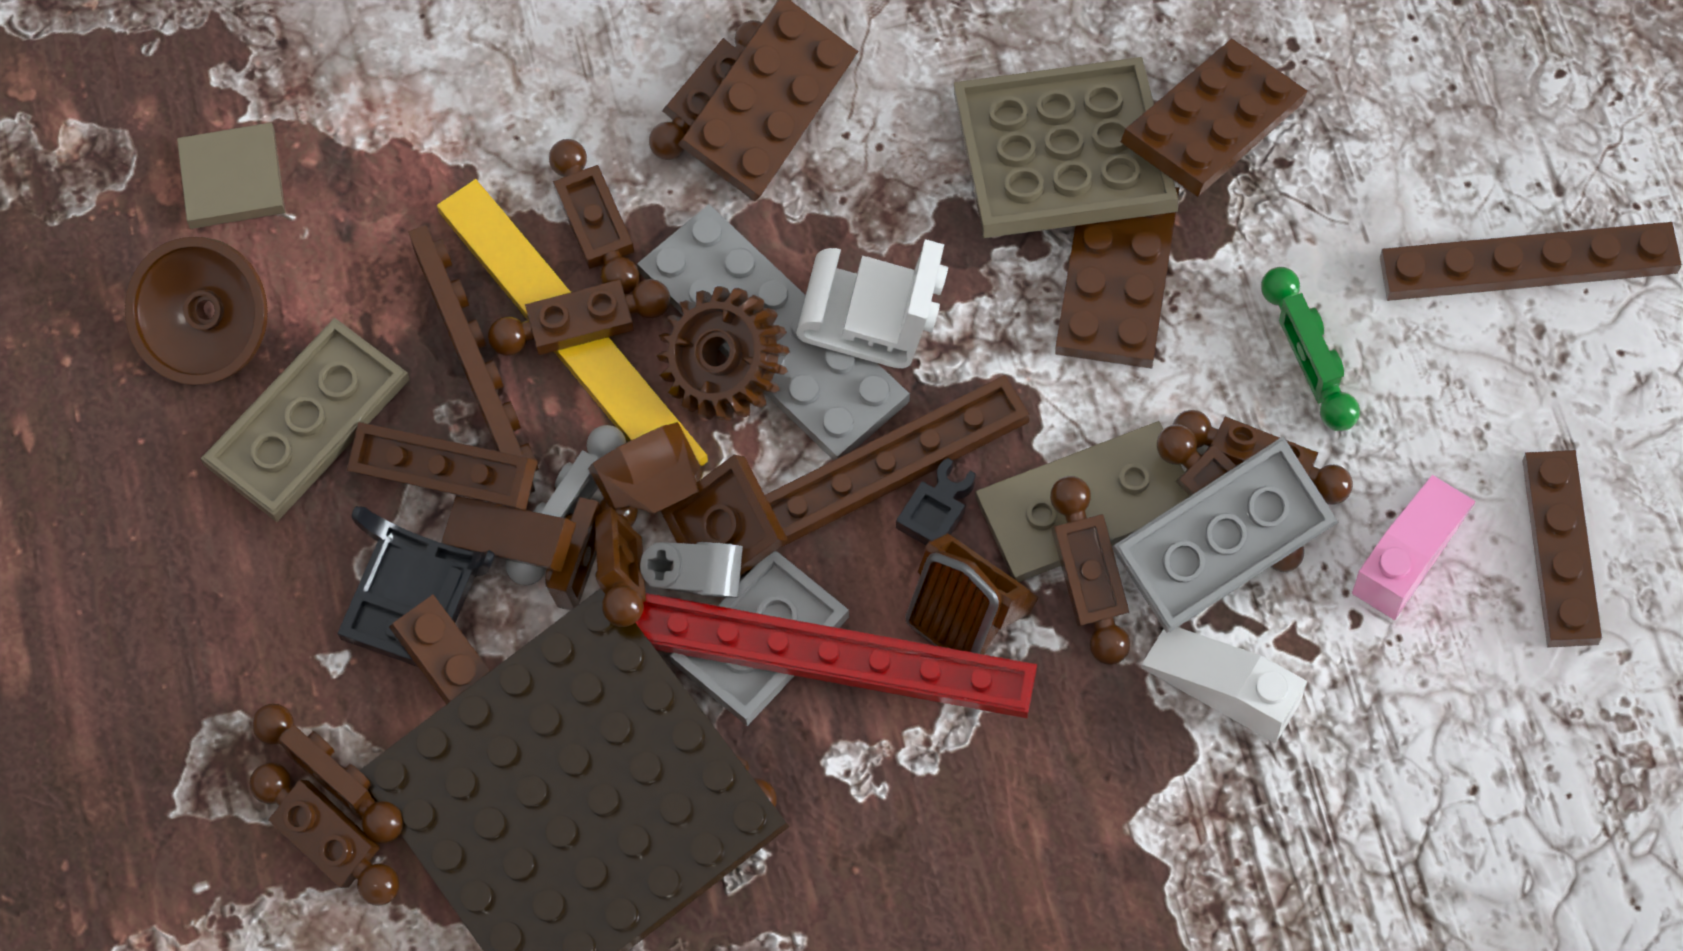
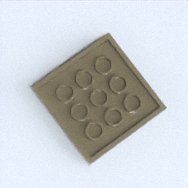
M1142 57L954 82V97L984 238L1178 212V196L1174 180L1120 142L1125 129L1154 105Z

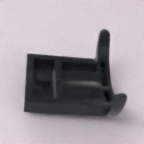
M356 506L351 516L353 522L367 535L376 540L377 544L337 634L345 642L417 666L389 626L433 594L454 623H456L474 578L489 572L495 554L491 550L485 552L470 551L428 539L381 518L366 507Z

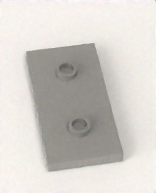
M1281 437L1113 545L1112 549L1160 624L1168 633L1339 522L1285 438Z

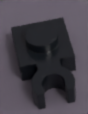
M945 459L937 470L936 487L934 488L923 481L920 483L897 518L896 529L926 546L929 542L947 533L951 535L965 514V505L957 501V499L965 498L972 492L975 485V473L970 470L963 481L958 483L952 482L948 479V476L953 469V460Z

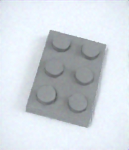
M774 551L759 562L739 583L738 598L726 597L718 605L840 628L849 618V609L777 551ZM678 653L670 655L671 663L746 726L757 717L794 677V675L696 658Z

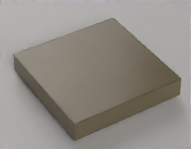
M272 122L177 138L186 219L190 229L285 213L276 136Z

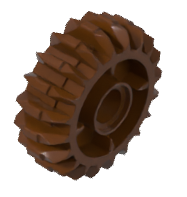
M717 286L714 288L712 295L704 290L696 292V305L687 300L680 302L681 310L684 314L682 318L675 315L667 317L670 325L674 327L672 334L662 333L659 337L661 341L669 344L668 351H662L656 356L659 361L669 363V367L659 376L662 377L663 381L674 382L668 393L673 398H683L681 406L685 410L694 412L698 409V414L702 418L711 420L717 415L719 420L730 421L734 412L740 417L750 416V403L759 408L767 406L763 394L764 390L772 393L780 391L779 386L772 379L775 373L784 375L788 372L785 366L778 364V357L790 353V350L785 345L777 344V341L787 331L782 326L773 325L778 314L773 309H763L765 302L761 297L752 295L748 298L746 290L735 288L730 293L728 288ZM727 342L730 347L729 357L724 364L719 365L717 362L718 349Z

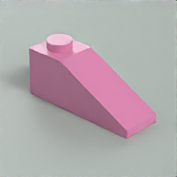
M1432 475L1386 531L1358 572L1352 594L1393 620H1396L1476 501Z

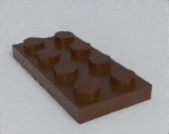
M777 0L677 145L753 201H756L761 197L859 51L791 0Z
M1231 38L1125 129L1120 142L1199 197L1301 106L1308 91Z
M1175 187V188H1176V192H1177V196L1179 197V190H1180V188H1179V187ZM1176 212L1075 226L1056 340V355L1153 368Z

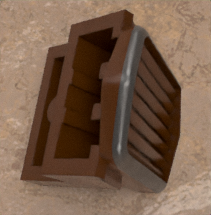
M947 533L929 542L925 548V553L917 571L921 576L905 619L906 623L934 646L985 655L998 631L1030 614L1039 597Z

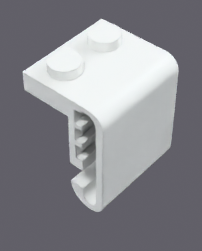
M925 239L915 270L862 255L857 274L837 268L841 249L828 248L820 251L814 261L796 331L798 338L811 345L893 368L908 367L912 363L923 330L932 333L940 304L931 300L933 294L941 295L948 271L947 266L940 265L944 244Z

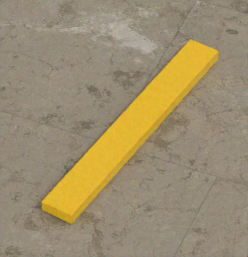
M477 179L437 205L439 214L528 321L525 304L571 292ZM609 337L554 351L616 428L624 434L628 442L661 426L678 422L700 466L708 462L707 454Z

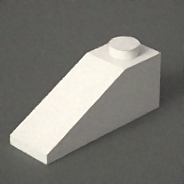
M1179 627L1168 633L1163 629L1141 665V668L1275 744L1299 706L1307 681L1261 655Z

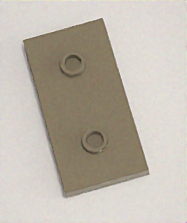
M334 317L201 457V461L211 472L274 521L278 522L351 444L355 438L358 422L369 424L410 380L408 372Z
M1160 421L975 491V499L1013 579L1021 582L1061 566L1051 528L1066 524L1067 521L1064 515H1061L1054 509L1050 500L1051 489L1060 478L1075 476L1086 482L1091 492L1090 504L1085 510L1086 516L1089 518L1100 514L1104 515L1112 546L1190 496L1176 482L1184 473L1181 464L1173 465L1167 463L1160 457L1157 451V438L1163 430Z

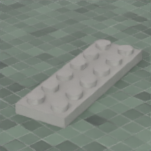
M710 204L637 263L639 273L646 280H658L667 287L670 293V303L682 315L684 314L681 310L680 302L687 300L696 305V292L704 290L712 295L714 288L717 286L728 288L730 293L735 288L746 290L748 298L756 295L764 300L763 309L770 308L776 311L778 317L773 325L782 326L787 331L777 341V344L785 345L790 350V353L778 357V364L785 366L788 372L784 375L775 373L772 381L777 383L780 391L772 393L764 390L763 393L833 460L854 451L910 402V393L878 363L811 345L800 340L796 331L806 295ZM726 342L718 350L728 358L730 347Z

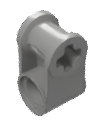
M697 542V544L654 543L642 555L640 562L641 574L644 581L656 588L672 589L704 596L738 598L743 546L711 542Z

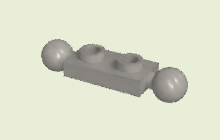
M602 425L595 428L587 439L588 453L582 450L573 464L568 462L561 469L555 482V492L547 503L541 502L533 512L566 518L569 513H574L579 497L591 499L598 486L588 468L599 458L625 444L624 434L618 428L611 425ZM506 560L505 564L509 578L513 582L524 586L538 582L546 570L545 568Z

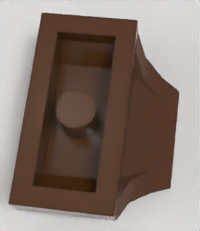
M678 422L661 426L617 447L593 462L588 468L607 505L615 511L622 507L630 506L655 514L699 492L696 473L701 466Z

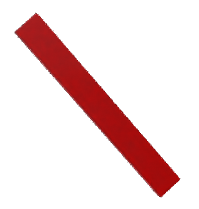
M646 593V601L643 602V613L636 622L650 643L658 651L678 653L696 658L1021 718H1028L1037 672V664Z

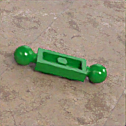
M1287 267L1272 268L1262 278V295L1269 303L1280 307L1279 323L1317 403H1322L1320 406L1322 422L1333 431H1347L1358 422L1360 407L1352 395L1342 392L1339 387L1341 378L1344 377L1342 360L1335 349L1329 350L1322 336L1324 335V325L1318 310L1315 307L1309 309L1303 294H1299L1300 281L1296 273Z

